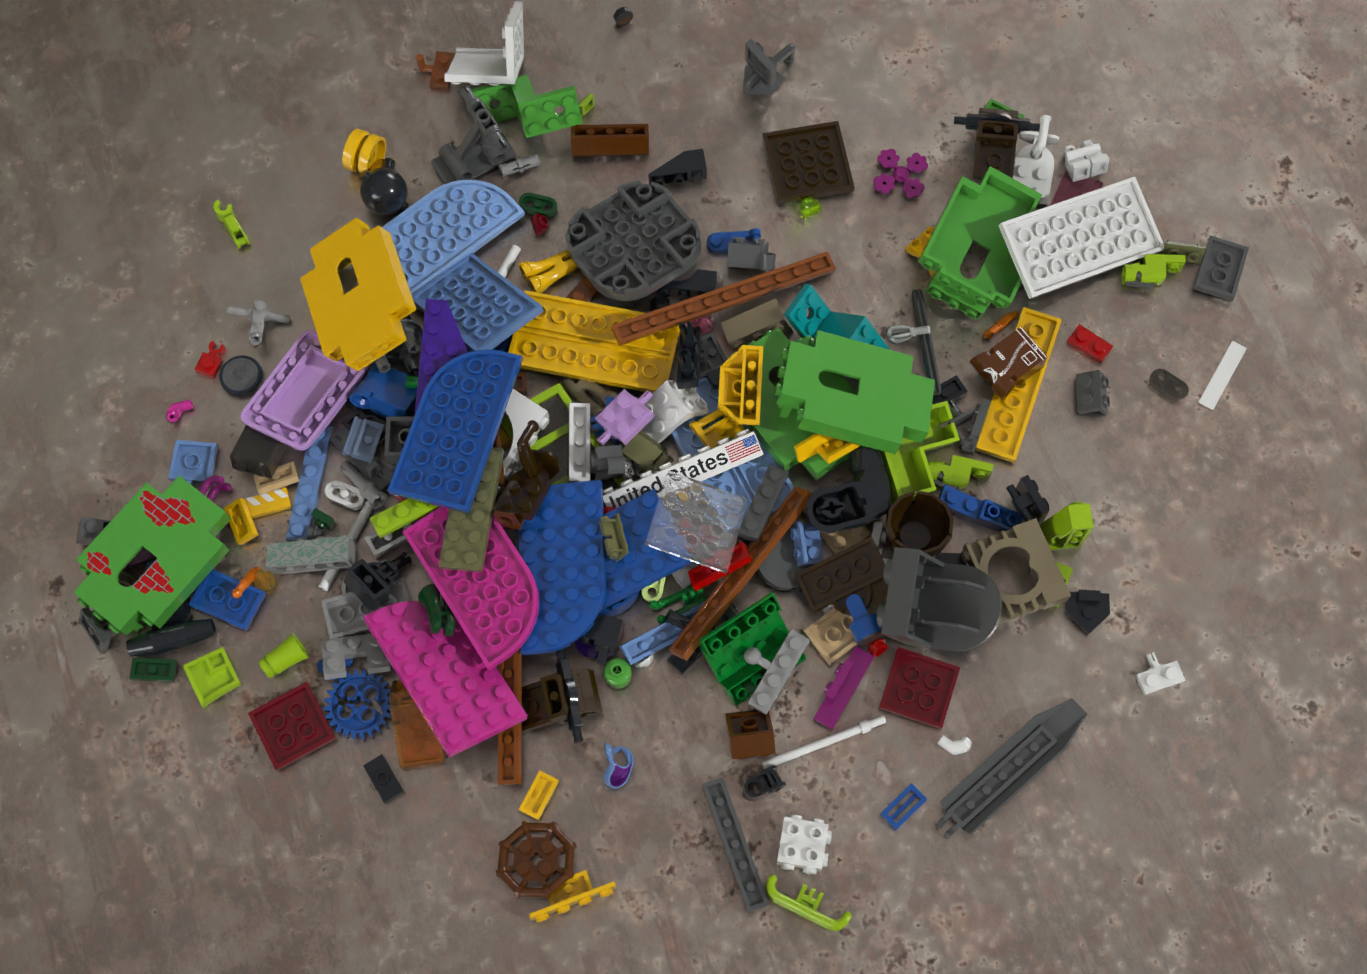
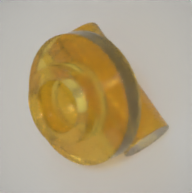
M262 569L255 572L254 584L257 589L269 592L275 587L276 578L271 572L263 571Z

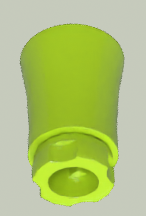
M291 633L281 644L267 653L259 661V665L265 674L272 678L296 663L309 658V654L297 636Z

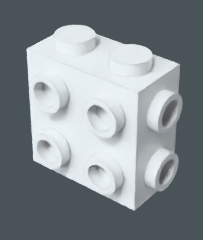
M790 814L789 817H784L777 865H781V869L794 871V868L803 869V873L811 875L821 872L822 867H827L829 854L825 853L826 844L830 845L832 831H828L829 824H824V820L811 818V821L802 820V816Z

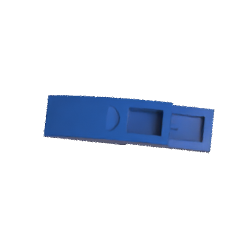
M942 486L939 498L947 503L949 510L953 512L952 516L1000 532L1010 530L1013 526L1022 522V514L988 499L982 501L950 486Z

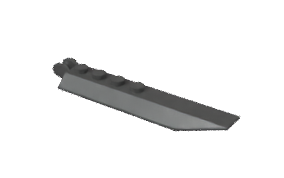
M1071 698L1035 715L940 801L946 814L935 826L937 828L942 827L951 817L956 825L946 831L944 836L947 839L959 828L971 836L1068 747L1087 713Z

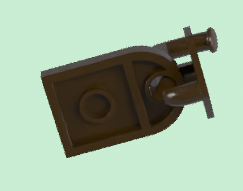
M534 420L528 422L517 442L519 459L524 469L519 470L510 478L492 509L493 513L494 511L513 513L517 519L533 520L551 487V479L561 469L559 461L553 453L530 448L528 442L533 433L539 429L538 423Z

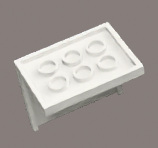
M515 1L513 8H510V14L507 15L505 27H502V39H506L503 49L456 48V54L448 72L445 73V82H450L451 84L468 82L471 85L489 83L492 86L516 83L524 60L523 2Z

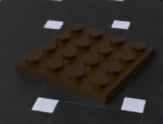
M838 121L763 133L762 138L778 204L854 191L855 187Z

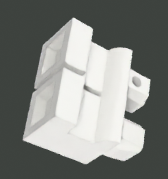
M1087 140L1081 143L1079 149H1075L1072 145L1064 148V167L1072 182L1089 178V175L1093 177L1107 173L1109 157L1106 153L1102 154L1099 143L1093 144L1091 140Z

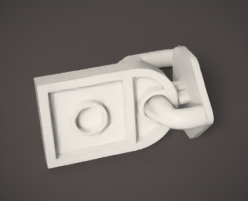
M1049 115L1040 116L1039 132L1021 131L1018 138L1031 145L1025 146L1018 152L1013 172V179L1042 194L1037 204L1041 206L1048 205L1054 170L1053 155L1045 146L1057 144L1059 141L1058 136L1048 134L1049 123L1052 120Z

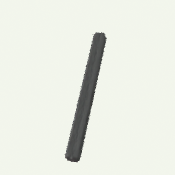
M914 289L912 291V300L917 326H928L929 322L923 291L921 289ZM930 332V334L919 335L927 378L935 380L933 396L941 394V384Z

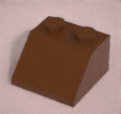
M758 710L725 714L732 759H746L756 756L765 757L776 754L774 730L769 711L767 715L762 714Z

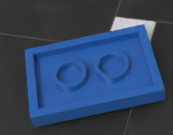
M212 570L199 584L189 606L247 632L267 594L265 591L249 585L241 597L234 598L232 590L237 587L240 581Z

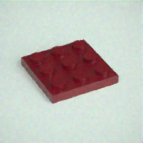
M898 647L878 709L941 730L960 667Z
M308 682L248 713L276 771L336 740Z

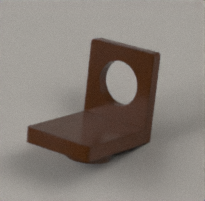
M494 511L493 513L500 525L505 528L521 530L525 519H517L513 513Z

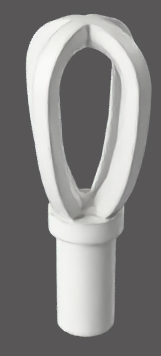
M891 326L887 331V337L893 343H900L916 335L930 334V326ZM907 332V333H904V334L893 335V334H896V333Z

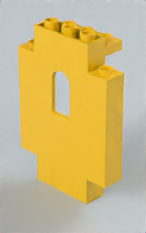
M356 217L310 248L315 268L302 276L300 280L324 356L335 362L344 357L345 364L359 372L407 340L400 320L414 312L416 307L393 239L388 231L379 225L370 230L366 223ZM352 264L359 285L345 294L339 278L341 275L340 271Z

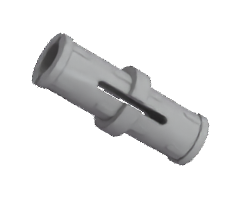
M537 154L521 159L520 157L515 158V161L500 164L499 168L502 176L505 177L516 172L523 173L526 169L540 166Z

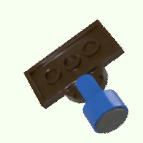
M872 536L795 574L813 613L833 605L841 613L852 616L854 622L849 628L856 643L860 645L868 644L883 636L881 634L882 628L877 624V613L869 615L867 611L873 600L872 585L884 579L883 572L885 562Z

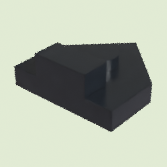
M1098 590L1070 592L1071 597L1065 602L1066 615L1071 620H1074L1088 636L1110 615L1109 594L1101 593Z

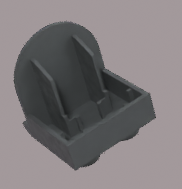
M895 547L893 559L887 560L883 572L884 582L886 585H889L886 602L880 603L877 610V624L882 628V635L908 646L921 649L966 651L981 645L993 634L1001 617L1002 601L999 589L989 575L976 567L943 563L919 549Z

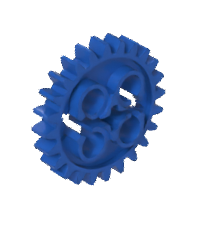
M355 669L354 676L346 672V679L338 678L339 684L331 683L335 689L333 691H326L331 697L324 699L329 706L323 709L325 712H330L325 718L332 720L329 725L332 728L336 727V733L339 734L343 731L344 738H347L351 733L353 740H356L357 735L364 740L365 734L368 733L373 738L374 730L381 733L380 726H388L385 719L393 718L389 711H395V708L390 704L396 701L394 697H389L394 692L392 689H387L389 683L387 681L383 682L384 678L381 675L377 678L376 673L368 676L366 669L360 675L357 669ZM349 689H356L352 697L346 698V693ZM371 691H377V696L374 700L377 704L382 703L380 708L383 714L375 708L371 709L369 707L370 705L373 706L372 701L367 699ZM336 695L344 701L348 700L350 702L346 704L347 708L352 710L350 717L342 718L345 709L342 705L337 706L339 701ZM360 701H362V702L365 704V705H360L359 708H357V707L354 705V704H360ZM373 711L372 719L364 721V715Z

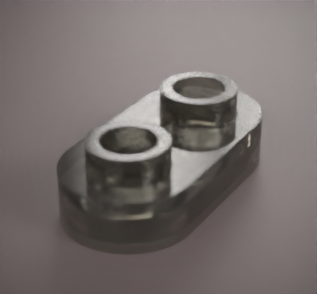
M1156 369L1149 377L1150 386L1172 401L1180 402L1184 400L1189 392L1185 382L1165 369ZM1158 376H1162L1164 380H1160ZM1175 387H1179L1181 391H1177Z

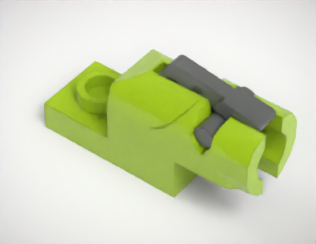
M1145 254L1141 263L1124 264L1121 274L1122 285L1152 289L1154 285L1163 284L1166 278V271L1170 273L1181 271L1186 263L1185 255Z
M957 455L952 456L950 465H947V462L929 461L928 464L936 487L942 488V486L947 485L954 489H965L970 475H974L977 479H989L994 466L992 463Z

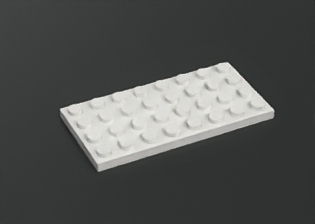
M1136 177L1010 219L998 225L1029 299L1142 259L1145 254L1161 252L1165 246Z

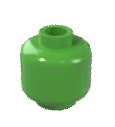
M611 659L604 666V678L610 687L616 689L624 688L631 681V666L624 659Z

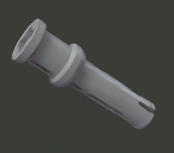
M349 460L341 463L340 471L359 489L362 498L367 499L372 508L378 509L385 504L387 495L384 492H380L374 482L368 481Z

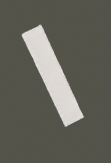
M1234 341L1231 342L1198 403L1211 410L1215 408L1247 349L1246 347Z

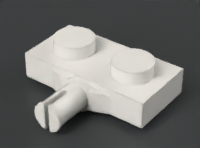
M1155 652L1146 655L1150 668L1145 672L1135 675L1143 696L1186 681L1178 661L1159 664Z

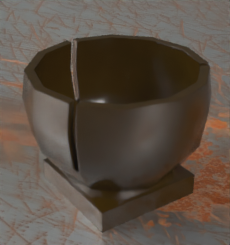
M917 490L916 494L915 491L901 495L887 511L884 529L892 549H895V547L919 549L933 557L938 555L951 541L954 519L947 503L933 493Z

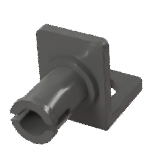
M951 399L948 405L953 419L949 421L948 425L955 423L960 439L955 443L960 448L963 445L964 437L957 427L970 421L974 411L971 409L962 413L954 399Z

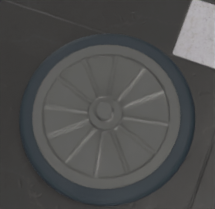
M244 355L235 356L225 362L220 370L219 380L221 386L233 395L248 394L260 384L262 368L252 357Z

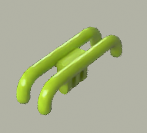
M771 874L768 877L766 893L774 903L832 931L845 928L851 920L852 915L848 911L844 912L838 920H834L816 911L824 895L823 892L820 891L817 899H815L813 895L816 889L812 887L809 895H807L805 891L808 885L804 883L797 899L794 900L776 890V875Z

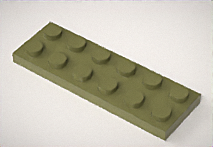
M492 447L470 512L465 513L449 509L439 561L441 569L483 572L493 517L492 509L495 506L504 456L503 448Z

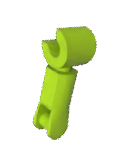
M219 199L216 200L213 205L216 217L220 222L224 223L237 248L241 249L240 246L249 245L250 242L234 216L232 204H228L226 210H223Z

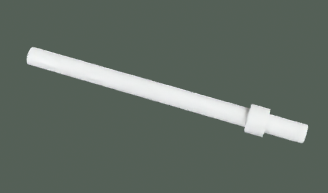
M884 715L868 721L867 719L859 721L858 725L762 762L763 768L765 770L773 765L777 766L856 734L868 733L872 728L885 724L886 719Z

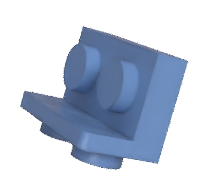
M802 521L794 523L791 526L790 536L794 540L795 548L793 555L798 567L812 566L824 560L819 530L810 523H803Z

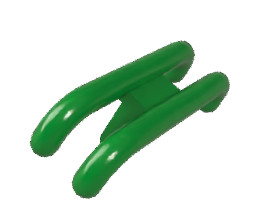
M692 585L659 601L652 600L649 606L653 610H659L681 600L684 607L674 611L681 614L706 601L711 594L703 597V588L695 591ZM659 615L657 622L659 624L664 623L666 616Z

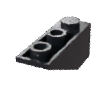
M704 150L683 151L649 173V184L655 182L663 186L665 184H681L687 181L698 182L707 179Z

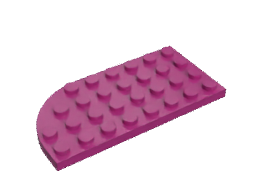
M440 506L402 532L485 666L490 671L515 654L532 633L539 611L537 584L530 569L494 514L483 572L441 569L439 561L449 508Z
M419 601L394 603L364 616L365 624L449 758L527 720L526 712L497 668L494 667L490 671L487 669L456 617L454 633L449 637L443 635V629L441 628L438 634L430 632L426 609L420 605Z

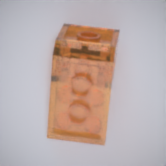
M394 680L389 694L400 768L444 762L443 747L402 681Z

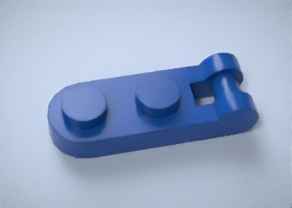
M754 228L749 231L712 233L707 238L706 246L709 252L713 254L728 253L729 240H733V237H743L745 241L751 239L753 241L754 238L761 237V230Z

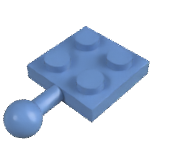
M176 440L168 479L174 481L178 476H181L193 486V483L202 484L205 479L213 476L218 451L217 443Z

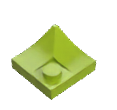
M224 647L183 665L202 708L241 686Z

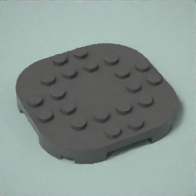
M632 181L617 187V193L589 210H586L584 207L581 208L568 223L569 227L567 233H565V238L572 260L595 289L610 299L632 301L646 297L687 272L699 258L701 238L694 218L690 219L672 198L671 192L667 188L655 182L641 184V181Z

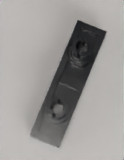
M687 321L686 327L685 322L679 324L680 342L679 350L677 351L678 369L676 384L678 389L699 387L701 327H692L690 321Z

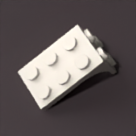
M666 380L652 393L653 397L645 403V406L653 412L655 417L642 431L658 443H661L685 421L696 416L707 415L709 413L707 404L700 398L696 387L678 389L677 380Z

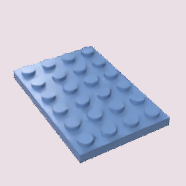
M473 253L412 294L415 306L423 313H425L426 299L447 300L465 346L471 352L492 350L543 312L542 305Z

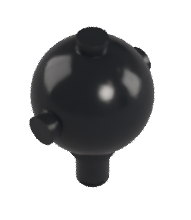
M385 158L380 168L370 172L364 170L359 177V180L362 181L360 195L364 205L370 211L379 215H390L397 211L403 212L409 205L406 202L408 196L407 184L402 175L395 171L396 163L391 158Z

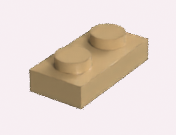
M294 462L254 475L259 495L300 481Z

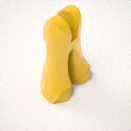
M568 250L536 262L523 261L518 264L524 281L527 285L529 284L532 292L537 293L544 292L554 282L574 273L578 269Z

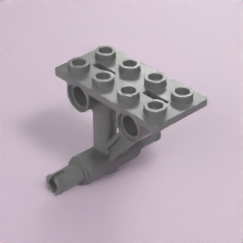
M465 86L467 91L462 87L459 94L467 103L466 107L475 121L459 146L455 147L453 143H447L440 148L439 156L431 160L432 166L444 184L458 180H472L516 156V152L502 133L500 126L483 101L475 96L470 86Z

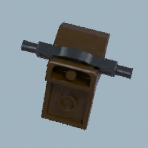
M979 108L978 114L968 113L967 117L954 116V124L966 125V129L977 130L973 179L981 180L983 174L990 166L1013 178L1018 134L1021 131L1039 132L1040 129L1039 123H1031V119L1019 118V112L1014 110Z
M563 648L556 651L557 673L540 678L541 681L522 687V708L527 714V720L522 721V733L556 722L560 724L568 723L569 730L573 733L574 743H580L584 741L581 732V719L601 713L602 707L594 670H571L569 659L566 658Z

